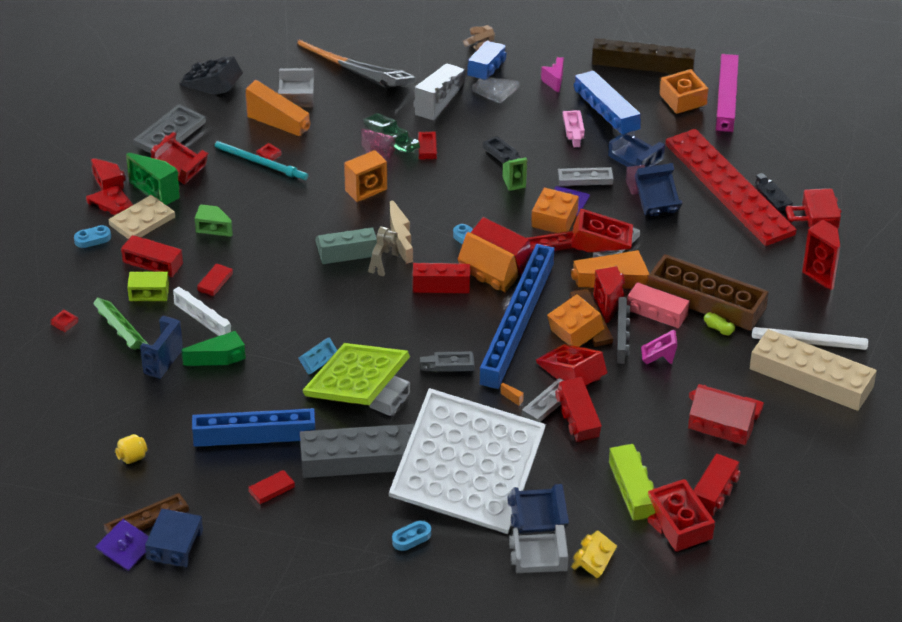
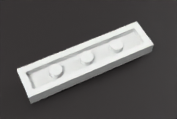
M180 287L173 290L174 304L218 336L231 332V324L227 319L218 315L213 309L208 308L202 301L194 298L188 291Z

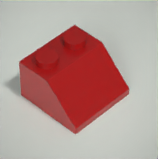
M617 266L595 270L593 299L605 323H609L618 311L619 297H624L622 286L625 284V278Z

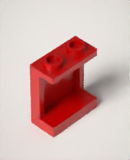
M173 131L169 136L166 135L160 144L152 148L151 158L166 161L171 166H174L178 171V181L186 184L206 165L208 153L204 150L198 154L194 153L176 141L177 133Z

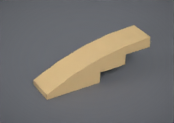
M390 201L391 231L398 233L396 240L398 251L405 263L408 264L413 262L410 221L396 203Z

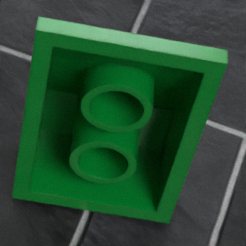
M134 153L126 154L128 177L132 185L147 196L153 195L165 205L180 198L178 171L174 166H171L166 161Z

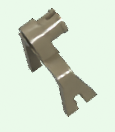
M382 226L379 228L377 244L372 252L368 272L374 274L377 267L378 275L384 277L385 272L381 256L383 252H389L390 246L392 247V255H399L396 243L397 232H392L389 228Z

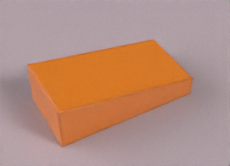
M505 383L501 384V394L519 406L523 402L524 393Z

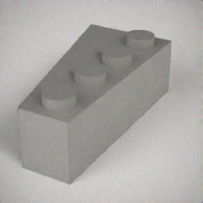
M445 64L415 87V115L434 121L465 83V69Z

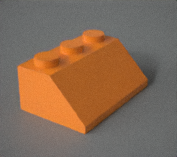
M467 232L458 256L459 263L470 264V275L476 277L480 282H486L496 290L500 289L507 292L519 277L514 254Z

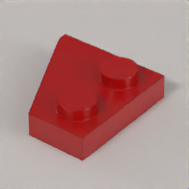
M118 185L86 196L88 204L95 203L99 205V209L108 211L113 215H117L133 206L132 202Z

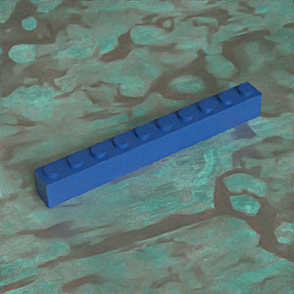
M536 244L481 364L480 385L499 389L554 265V247Z

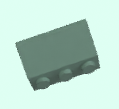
M373 228L318 235L315 238L322 264L372 257L373 249L377 244Z

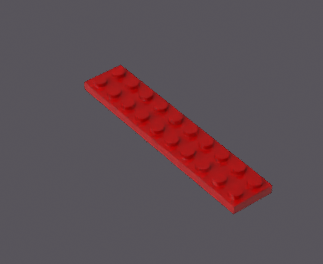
M696 129L666 139L665 145L764 246L796 235V228Z

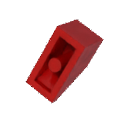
M95 158L91 159L92 172L101 190L116 185L120 189H124L125 173L123 170L120 171L117 164Z

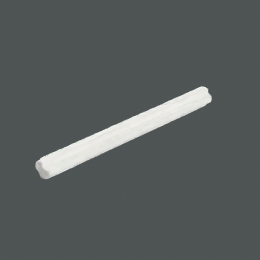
M753 327L752 338L761 339L769 328ZM770 329L812 345L866 350L868 347L867 338Z

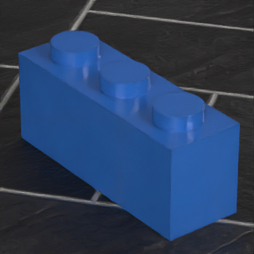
M486 41L468 60L467 75L487 80L500 67V64L505 62L507 56L505 45Z

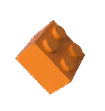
M690 69L661 78L660 96L678 114L707 105L708 87Z
M376 150L344 162L345 191L356 202L387 190V161Z
M544 187L532 209V227L554 233L568 232L578 213L579 196Z
M578 294L547 314L551 331L568 345L580 347L604 330L601 313Z

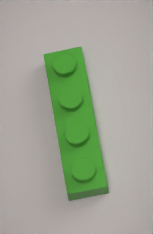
M97 297L93 304L99 309L98 313L107 318V323L116 328L117 334L127 341L126 344L130 348L136 350L140 349L142 343L148 344L111 302Z

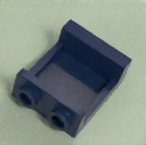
M635 131L621 134L610 141L608 156L636 172L638 168L654 166L663 160L665 144L658 142L651 146L635 137Z
M673 163L637 169L634 177L644 215L657 216L662 212L675 213L681 208L683 202L678 198L672 176L674 171Z
M162 316L159 320L161 335L153 345L142 343L140 346L143 373L159 379L162 378L181 353V349H183L181 323L179 320L167 316Z
M554 484L551 489L519 491L518 487H513L508 494L507 502L512 510L511 525L514 528H518V533L555 531V525H564L565 529L569 524L562 484Z
M161 509L145 544L146 558L154 562L187 567L188 554L195 537L201 536L203 532L202 516Z

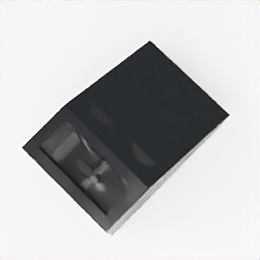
M223 56L217 60L210 59L203 63H194L189 72L183 75L184 78L179 84L214 95L221 94L231 89L243 74V71L234 56Z

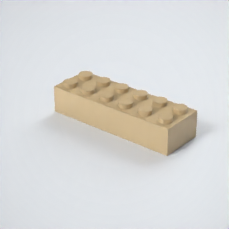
M770 329L766 331L753 349L750 369L857 411H859L873 389L877 371Z

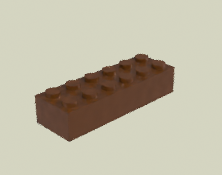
M666 254L663 255L648 275L647 286L689 300L690 309L703 314L715 313L726 319V322H731L750 331L767 308L769 291Z

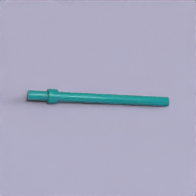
M219 141L215 143V148L284 172L289 177H297L303 180L308 178L307 173L299 171L291 165L285 166Z

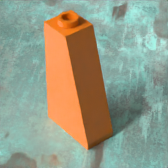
M254 80L246 88L247 117L301 136L310 128L308 112L266 85Z
M639 250L576 260L574 261L573 269H571L572 280L576 281L578 287L594 288L595 270L617 266L625 278V284H623L622 288L633 289L636 283L647 286L649 272Z

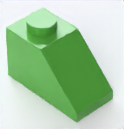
M521 158L503 163L502 178L508 190L526 188L527 159Z
M200 204L195 216L196 233L232 237V220L218 206Z

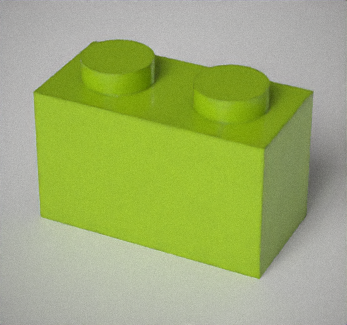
M129 272L127 287L129 301H167L169 289L168 272Z

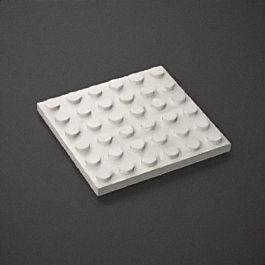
M429 388L390 488L389 496L508 534L511 527L510 518L512 514L511 507L508 506L507 502L508 494L513 487H518L519 491L524 490L546 424Z

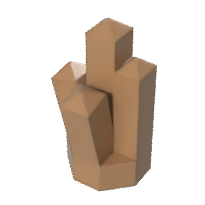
M488 25L470 28L471 35L475 36L464 40L463 43L465 47L477 43L473 46L477 51L486 41H494L495 33Z

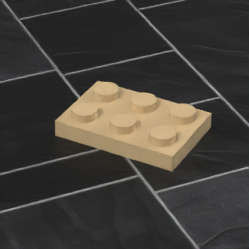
M150 195L110 218L109 225L127 239L131 235L142 237L175 218V212L153 195Z

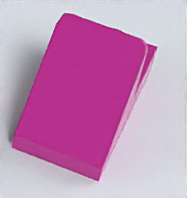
M557 57L556 64H553L552 67L543 66L541 68V80L556 92H560L564 58Z
M672 330L641 346L642 360L649 364L663 356L672 364L677 349L676 331Z

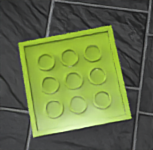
M344 343L303 389L304 395L306 397L370 405L410 358L409 353L406 350Z

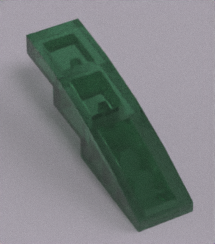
M378 113L363 119L365 125L395 149L407 154L420 148L419 141L410 138L408 131L398 127L396 120Z

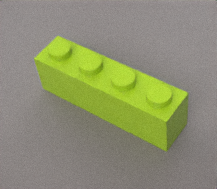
M634 444L610 448L609 464L634 521L648 518L656 512L648 496V491L654 489L653 482L648 479L647 468L641 463L640 452L636 451Z

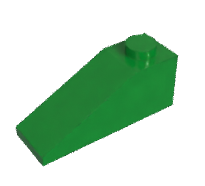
M236 331L181 349L184 366L230 365L246 359L245 344Z

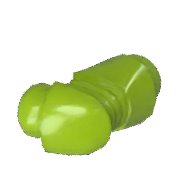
M709 312L704 316V322L707 326L720 331L722 335H731L735 331L733 323L726 322V319L715 313Z

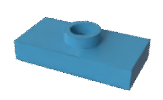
M329 337L301 355L298 359L307 374H311L326 364L336 353L337 349Z

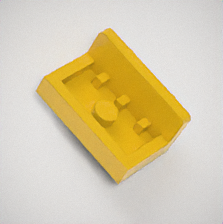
M597 530L594 534H588L582 540L581 545L583 547L573 556L575 561L571 566L575 570L581 565L596 578L602 575L617 547L616 544Z

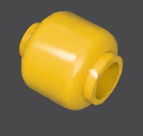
M133 434L120 439L117 444L118 448L115 449L119 460L122 459L125 463L131 464L145 457L147 445L142 437Z

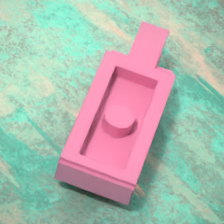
M563 111L566 136L568 139H572L573 147H581L580 140L584 139L585 132L581 111Z

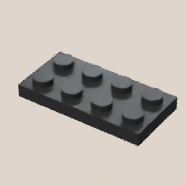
M178 104L133 140L134 146L151 153L152 148L160 144L166 135L169 136L173 131L177 133L176 141L181 143L206 123V116Z

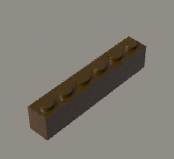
M595 38L592 48V65L676 74L690 69L694 71L696 49Z

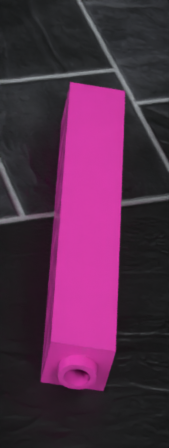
M721 54L716 119L717 131L733 132L739 55Z

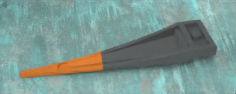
M298 40L297 43L386 89H389L391 86L397 87V85L406 86L407 84H414L416 79L415 76L402 70L388 69L350 60L301 40Z

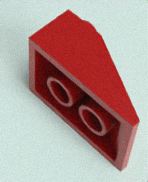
M580 209L573 225L571 247L586 252L631 249L633 224Z
M563 344L536 359V363L557 380L560 378L565 381L582 377L585 386L600 380L601 376L607 374L603 353L592 349Z
M686 479L648 491V496L663 532L675 552L713 539L715 521Z

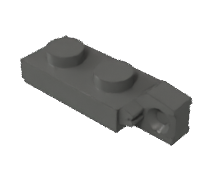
M472 351L434 352V355L420 357L419 361L420 371H474L475 369Z

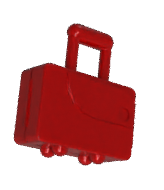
M832 189L804 190L803 206H787L785 208L790 222L808 221L809 228H811L821 220H824L837 229L840 226L841 209L838 208V199L835 197ZM804 210L806 216L795 217L793 211Z

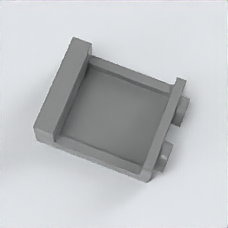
M313 68L279 69L278 94L298 107H313Z
M555 525V534L518 535V528H513V536H509V547L514 549V552H511V564L516 566V573L567 571L568 553L564 525Z

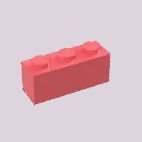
M636 283L627 296V305H630V311L679 328L688 315L689 300Z

